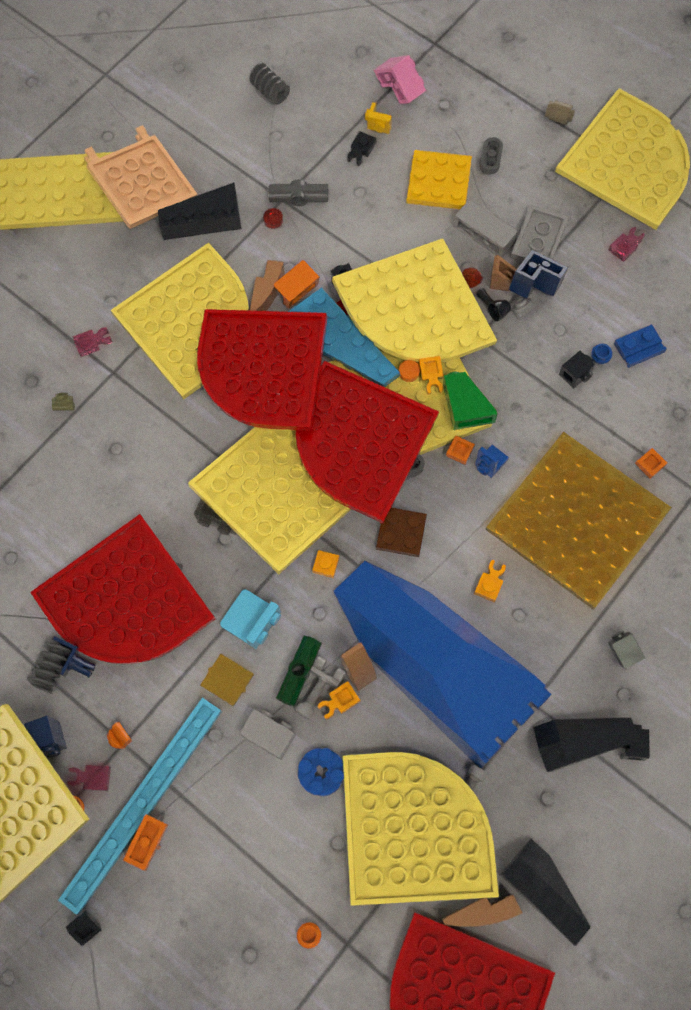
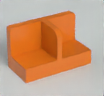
M302 260L276 281L274 288L284 297L283 304L290 309L318 285L320 277Z
M145 814L123 860L147 871L156 850L161 848L159 844L168 824Z

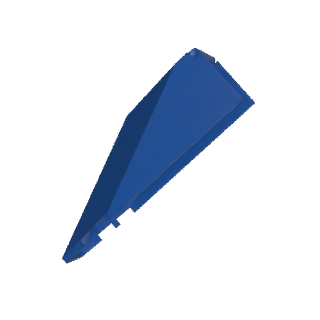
M364 561L334 590V594L359 643L361 642L370 660L479 768H482L489 761L488 759L501 748L500 744L495 740L496 738L505 744L518 730L512 723L513 720L522 726L533 715L534 710L528 704L531 703L538 709L552 695L545 688L546 685L532 672L433 594L384 569Z

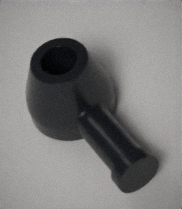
M484 288L477 292L476 296L481 298L488 306L489 315L494 321L502 320L511 311V305L507 300H493Z

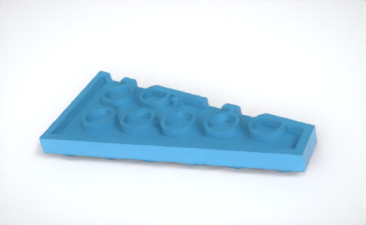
M322 288L288 311L327 313L328 319L323 355L341 362L346 368L362 374V377L383 387H386L400 376V372L366 335L363 336L352 320Z

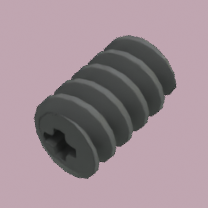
M264 62L256 64L249 76L250 83L269 99L272 104H280L288 97L290 92L289 85H286L285 81L281 80L274 71H271Z
M44 643L43 646L47 651L39 653L44 660L35 661L39 668L31 669L35 677L29 676L27 681L35 688L52 694L48 687H56L57 685L52 678L61 677L56 670L63 669L64 666L60 662L67 661L68 658L64 654L71 653L72 651L55 643Z

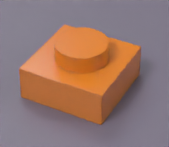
M455 435L446 456L466 465L475 444Z
M651 448L635 464L651 479L667 465V462Z

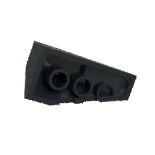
M631 717L554 719L533 727L538 750L547 772H553L641 741Z
M530 838L502 871L500 876L568 941L576 946L591 926L550 855Z

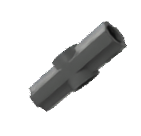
M299 179L293 180L290 184H269V202H290L298 207L306 205L307 202H328V184H307L306 181Z

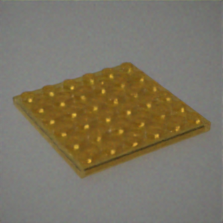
M563 432L487 525L485 530L594 610L672 507Z

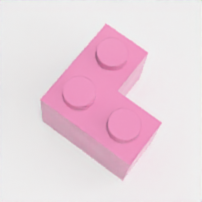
M409 55L390 58L374 69L382 88L392 87L400 104L410 103L426 91L423 79L418 75L415 63Z

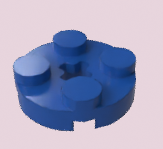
M316 748L306 753L298 764L300 784L307 792L315 796L325 797L335 793L344 780V767L339 755L328 748ZM318 766L328 769L325 773L326 777L323 779L321 776H315Z

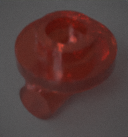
M465 268L462 272L469 288H474L483 281L484 277L481 276L476 268Z

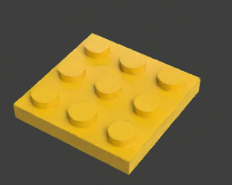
M414 150L406 204L461 209L466 204L472 156Z

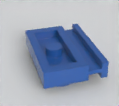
M652 324L618 338L614 342L621 357L626 361L628 368L665 353L667 349L666 346H663L662 340Z

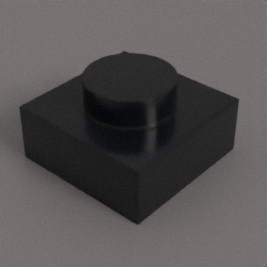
M84 911L66 926L67 933L81 946L102 931L100 924L87 911Z

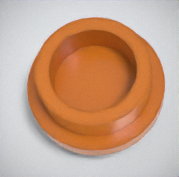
M312 922L302 924L297 931L298 943L307 949L316 947L321 940L320 928Z

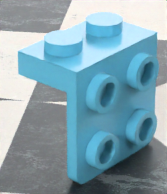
M242 590L221 620L220 625L223 629L257 649L259 644L262 645L268 637L267 632L272 625L275 626L279 621L281 610L279 605L271 601L269 604L250 591Z

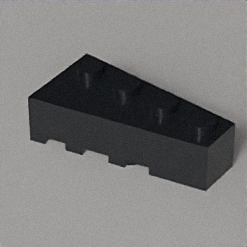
M235 182L159 209V227L163 239L169 240L242 229Z

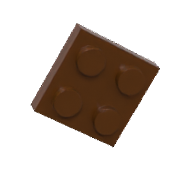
M391 508L385 522L380 524L376 550L419 557L427 514Z

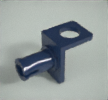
M54 636V642L72 650L60 674L66 677L72 669L90 678L92 675L91 671L84 668L86 667L94 671L96 665L79 658V648Z

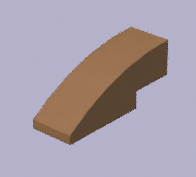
M267 260L264 278L256 277L250 306L251 311H267L278 294V291L274 288V283L285 274L282 261Z
M361 642L341 655L342 665L357 691L377 679L372 662Z
M510 894L493 904H490L488 898H480L441 920L445 925L476 927L509 920L522 914V911L514 895Z

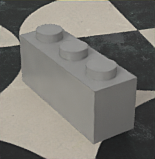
M470 199L455 215L454 227L495 255L503 257L516 243L518 231L513 226L504 223L495 214L489 213L480 204L474 203Z

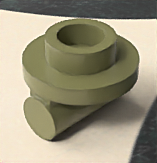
M57 393L51 399L53 411L75 409L73 397L68 395V393Z

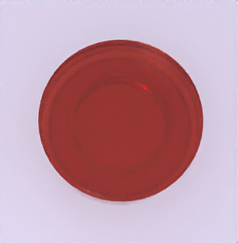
M277 208L266 210L263 215L264 224L271 229L279 228L283 224L282 212Z

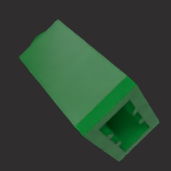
M455 371L444 375L443 387L453 430L496 422L497 410L466 372L459 373Z

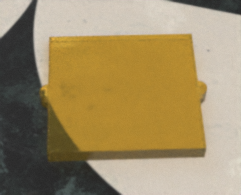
M220 654L213 666L208 668L209 672L200 686L234 707L242 693L246 692L245 688L254 674Z

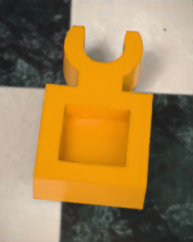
M440 356L419 359L422 381L428 380L427 394L431 395L432 386H436L438 392L442 393L443 386L438 381V379L443 378Z
M492 560L488 566L489 574L482 573L474 594L495 603L504 581L498 577L504 574L506 565L503 564L501 570L496 571L493 568L495 561Z
M347 681L329 693L332 700L322 701L317 707L319 710L325 706L330 709L329 713L324 715L325 720H328L334 715L335 710L338 709L343 714L360 703L361 700Z

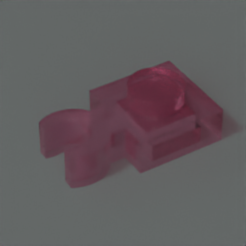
M636 227L630 229L628 237L624 233L621 234L608 249L623 262L637 250L638 244L644 238V233L640 236L634 235Z
M107 327L99 329L96 334L91 329L73 336L80 357L99 351L98 345L100 344L109 345L112 343L110 336L103 338L104 335L109 334Z
M86 765L85 772L75 767L69 768V772L77 773V779L75 781H67V784L79 786L83 783L84 790L108 791L111 767Z

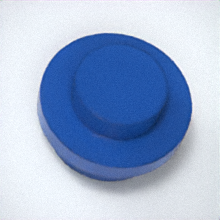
M603 343L594 346L591 351L592 359L598 364L608 363L613 355L611 348Z

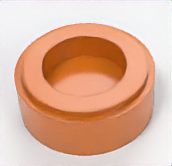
M413 360L403 361L399 366L400 378L406 382L417 380L420 375L419 364Z

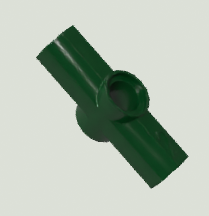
M303 636L294 659L289 664L288 672L276 700L295 707L303 686L310 676V670L322 645L321 642L312 637ZM297 666L305 668V672L301 676L294 675L293 670Z

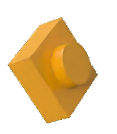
M318 550L312 572L334 578L340 556Z

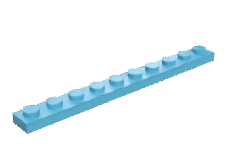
M204 698L199 701L58 899L59 902L76 915L82 912L132 841L145 814H151L222 713L220 709Z

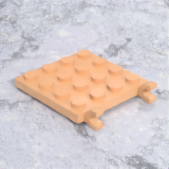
M143 125L136 128L138 134L135 135V138L138 142L106 156L98 158L92 147L85 149L87 155L85 156V161L87 162L88 171L129 229L158 217L159 209L197 196L196 191L155 135L149 136Z

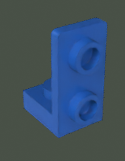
M492 444L487 450L483 447L478 450L475 466H477L476 468L481 474L492 478L508 461L509 457Z

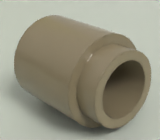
M557 100L554 102L549 101L545 117H549L551 121L567 125L568 121L572 122L575 110L572 109L573 105Z

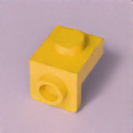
M372 102L370 109L367 108L365 113L367 129L390 134L392 116L376 112V103Z

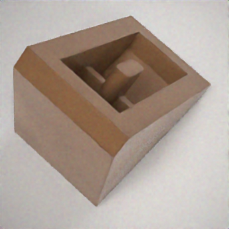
M499 255L494 257L490 289L510 291L509 288L517 268Z

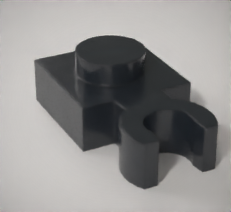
M359 131L351 144L352 151L348 153V162H351L353 158H357V166H360L362 164V156L368 157L377 143V138Z

